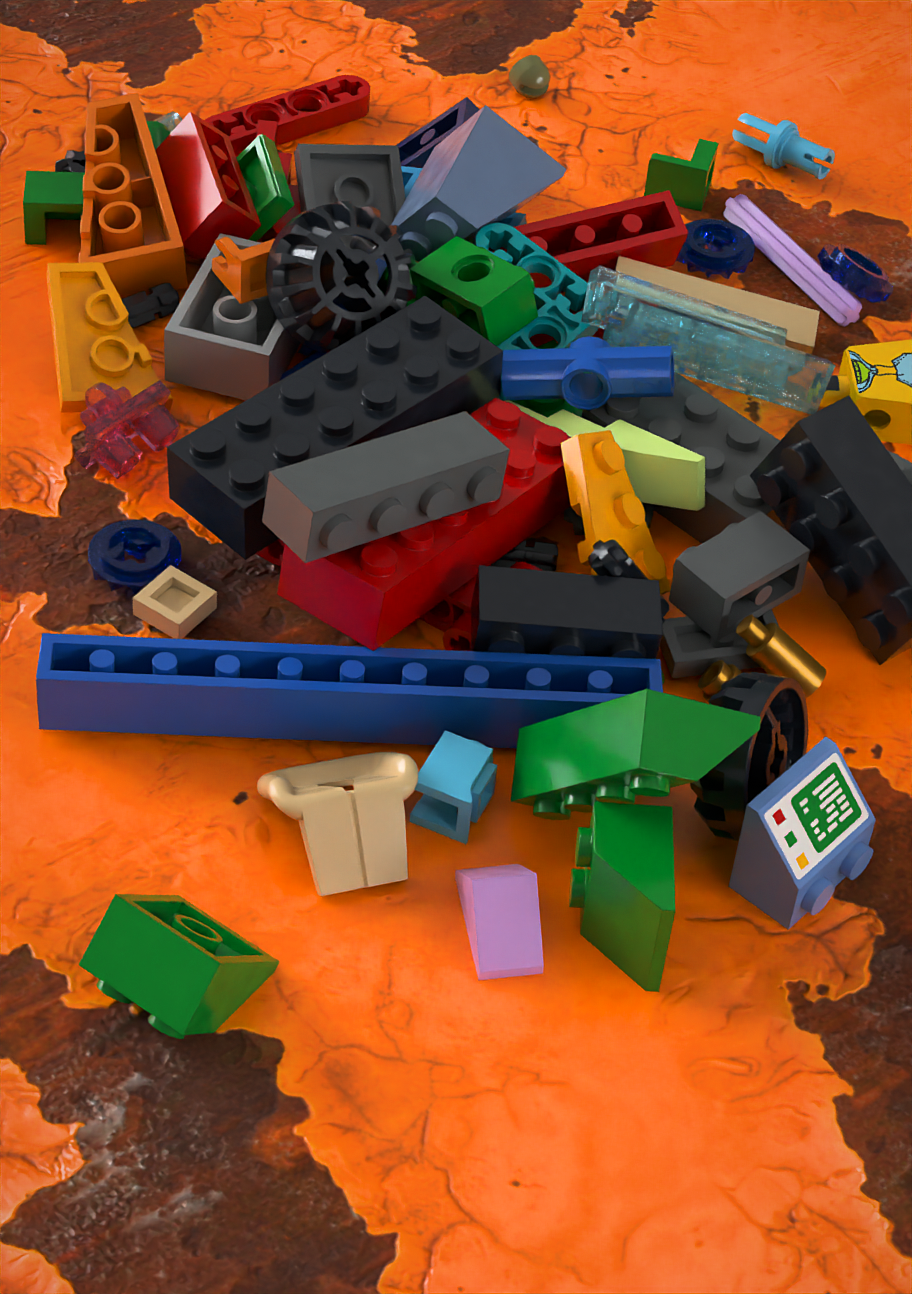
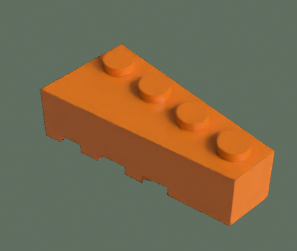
M134 93L88 102L85 136L86 162L82 189L83 215H81L80 226L81 253H79L78 263L102 262L120 298L140 291H145L146 295H148L149 288L162 283H170L174 290L187 288L184 246L139 94Z

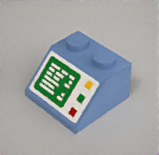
M824 737L747 804L728 886L788 930L807 912L811 915L819 913L830 900L835 887L845 877L850 880L857 878L866 868L873 855V849L869 847V842L876 819L837 744L828 737Z

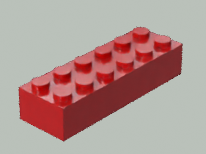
M495 397L471 413L470 416L510 449L499 499L307 563L302 561L285 544L277 595L372 651L376 650L477 575L479 565L490 566L571 506L560 444L571 437L563 430L549 426L522 412L516 405Z

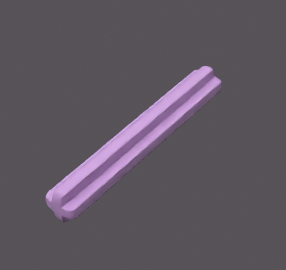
M739 194L735 198L730 197L725 202L727 207L723 212L724 217L838 325L845 327L859 319V312L862 309L860 301L746 195Z

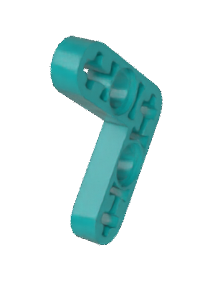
M490 223L478 231L475 240L476 246L487 250L490 247L495 250L494 253L489 251L493 255L515 266H521L529 273H542L552 281L550 286L545 288L535 287L533 292L538 317L499 344L498 348L502 351L538 349L530 342V337L535 334H547L553 337L558 343V346L554 349L568 348L578 338L592 337L597 332L601 324L605 303L602 295L595 288L508 224ZM503 247L507 249V252L501 250L500 248ZM582 308H584L585 310L588 311V314L585 313V312H583V311H580V312H577V311H579V310H581ZM571 309L577 313L574 315L573 313L569 312V310ZM501 382L500 400H506V397H503Z

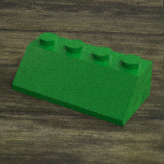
M645 689L519 728L511 802L533 806V815L539 818L569 820L573 811L592 813L594 801L634 804L636 796L639 795L650 797L668 796L670 788L698 781L760 730L761 717Z

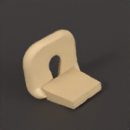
M397 752L360 754L284 768L266 773L259 778L257 782L258 793L262 797L273 801L289 817L299 820L318 895L325 896L408 879L405 807L403 800H406L413 793L418 783V767L411 756ZM353 785L354 790L345 791L340 786Z

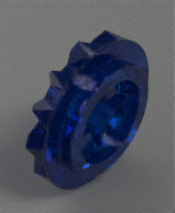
M701 219L685 224L689 234L676 261L686 263L688 272H704L707 279L712 274H719L723 278L729 279L733 272L745 273L749 262H753L755 253L754 241L739 226L717 219Z
M826 244L817 256L822 270L831 275L832 280L840 283L845 290H850L859 298H866L870 302L880 303L881 301H886L893 292V287L888 282L889 276L873 260L854 248L844 244H838L837 246Z
M133 519L112 523L97 532L88 546V563L91 565L94 580H107L111 591L128 586L136 595L141 586L148 585L170 565L178 569L179 563L182 562V550L178 538L166 527L147 520ZM125 551L136 559L145 558V563L138 564L133 559L125 561Z

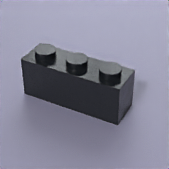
M479 565L471 602V651L643 659L657 658L663 636L659 581Z

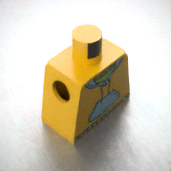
M912 339L849 346L844 350L839 375L813 376L811 384L813 407L825 408L850 396L880 441L912 445Z

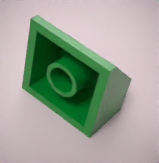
M594 801L590 827H578L575 865L576 867H583V869H571L569 907L580 908V934L645 991L659 992L675 916L673 809L669 806Z
M115 894L79 966L99 979L96 986L101 992L123 1003L131 1004L134 1002L150 1013L148 1022L154 1028L168 1036L183 1039L185 1035L214 1033L275 972L280 961L179 895Z

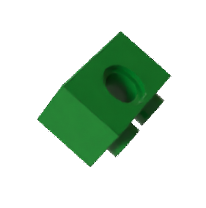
M458 236L409 269L412 283L417 286V300L424 296L428 297L495 346L504 342L538 317L533 293L535 286L530 273L521 266H515L493 255L487 249L478 247Z

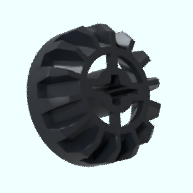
M338 201L318 206L299 214L289 221L275 238L266 264L268 298L276 317L287 332L305 346L316 351L328 353L405 308L407 302L416 298L417 286L410 284L409 269L416 265L414 254L404 253L398 241L403 235L401 229L397 225L387 226L380 219V211L372 206L356 207L352 205L351 201ZM340 237H362L374 244L376 248L370 254L360 249H348ZM382 255L388 269V285L385 294L377 287L379 273L375 262ZM346 273H348V276L345 278L343 282L342 278L346 275ZM337 304H343L347 311L338 307Z
M743 672L723 683L721 691L711 696L709 700L711 705L761 717L760 730L702 778L690 783L691 789L698 796L694 809L717 837L739 841L747 804L806 754L808 741L807 703L801 685L793 678L758 672Z

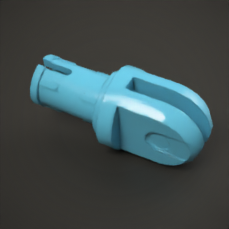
M746 112L737 119L770 134L768 141L765 142L736 129H733L732 132L735 141L763 153L764 163L767 166L777 169L789 164L814 175L819 180L825 178L829 173L830 168L814 162V158L833 164L835 151L800 137L798 126L789 120H782L775 125Z

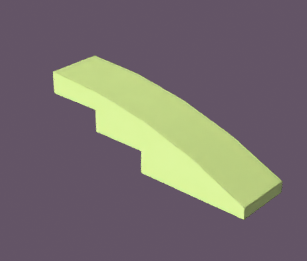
M505 400V402L516 405L522 412L535 419L563 430L571 438L578 434L611 430L615 442L623 452L624 466L634 493L641 502L694 511L705 507L704 456L621 419L604 428L564 409L547 418L517 403Z

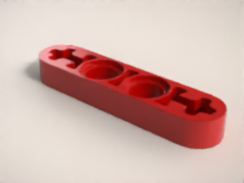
M355 75L336 76L213 115L204 121L229 136L237 157L256 138L258 120L278 122V146L366 116L369 112L371 86L368 81ZM305 109V110H313V111H315V112H302V111H299V110Z

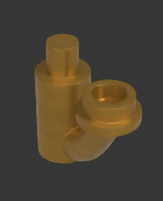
M753 615L746 616L739 623L736 633L748 643L746 654L768 674L795 679L801 685L805 698L818 689L826 676V669L776 623H769L764 626ZM723 660L714 662L704 671L698 682V687L703 691V697L709 702L711 696L721 691L723 683L741 674V671L734 664L727 665Z

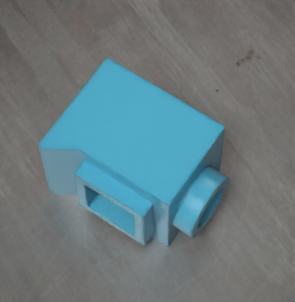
M445 730L418 772V783L414 790L423 793V796L411 811L409 822L467 844L470 821L477 823L494 795L498 766L493 764L494 749L478 741L469 740Z

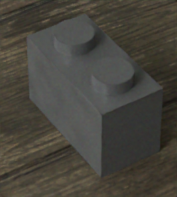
M759 511L740 523L728 525L720 534L699 546H692L684 550L676 558L673 565L669 601L718 641L734 632L746 616L753 615L758 618L800 593L810 549L762 511Z

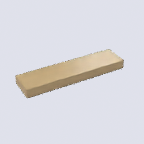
M621 256L618 257L614 269L607 304L808 360L814 349L820 311Z

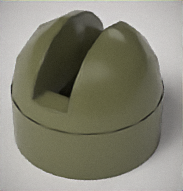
M529 55L515 63L509 72L508 78L518 93L526 98H538L546 93L551 75L539 56Z

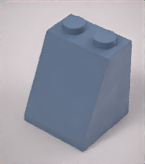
M485 105L434 147L391 225H397L403 232V235L398 239L403 251L410 249L414 253L415 261L420 262L454 237L458 236L466 241H470L476 237V234L483 226L501 222L562 178L567 169Z

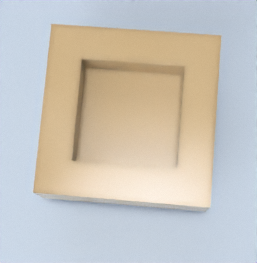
M172 565L133 597V615L174 639H183L217 608V591Z

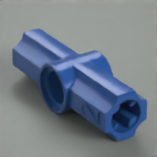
M591 336L578 338L568 348L503 350L501 378L503 397H506V400L565 399L570 405L578 409L591 410L604 405L609 398L673 396L675 386L674 351L672 346L611 347L608 342Z

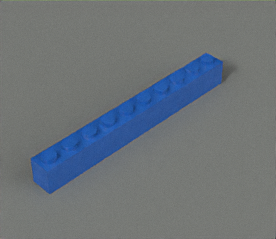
M42 633L36 674L39 729L418 745H436L446 730L492 748H517L519 728L645 689L663 692L660 659L382 647L372 651L367 647L51 633Z

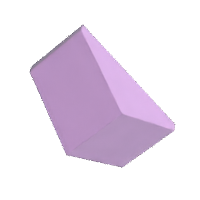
M520 864L456 870L455 881L478 981L543 974L544 961L537 873Z

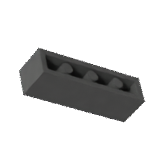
M466 411L269 471L262 522L302 561L307 563L499 499L510 449Z

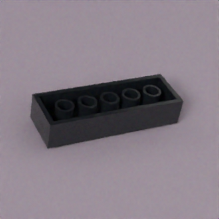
M424 296L167 446L169 498L246 560L280 539L262 522L269 471L466 411L470 415L495 397L500 399L503 351L434 301Z

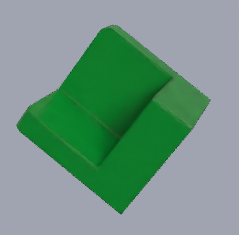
M699 139L691 161L653 153L648 164L644 196L670 190L676 206L702 211L712 184L718 143Z
M26 171L23 197L25 244L46 245L49 219L81 220V215H83V175L85 173Z

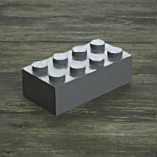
M674 371L675 386L673 396L609 398L599 408L591 410L582 409V418L604 428L621 419L705 457V507L694 511L653 504L655 512L700 543H704L720 534L728 525L740 523L759 511H762L787 531L771 506L761 498L756 484L750 477V474L780 440Z

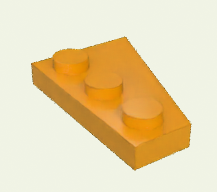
M48 263L46 279L61 413L171 411L173 398L166 384L160 383L151 366L152 357L145 344L139 343L128 321L129 313L103 263Z
M611 430L578 434L560 443L570 505L576 514L582 517L586 540L577 543L580 564L589 566L588 557L594 551L592 546L597 541L602 540L605 543L609 540H615L649 580L659 581L661 595L670 592L671 587L666 577L665 562L655 548L645 521L644 507L634 493L624 466L623 452L615 442ZM591 568V574L597 575V573Z

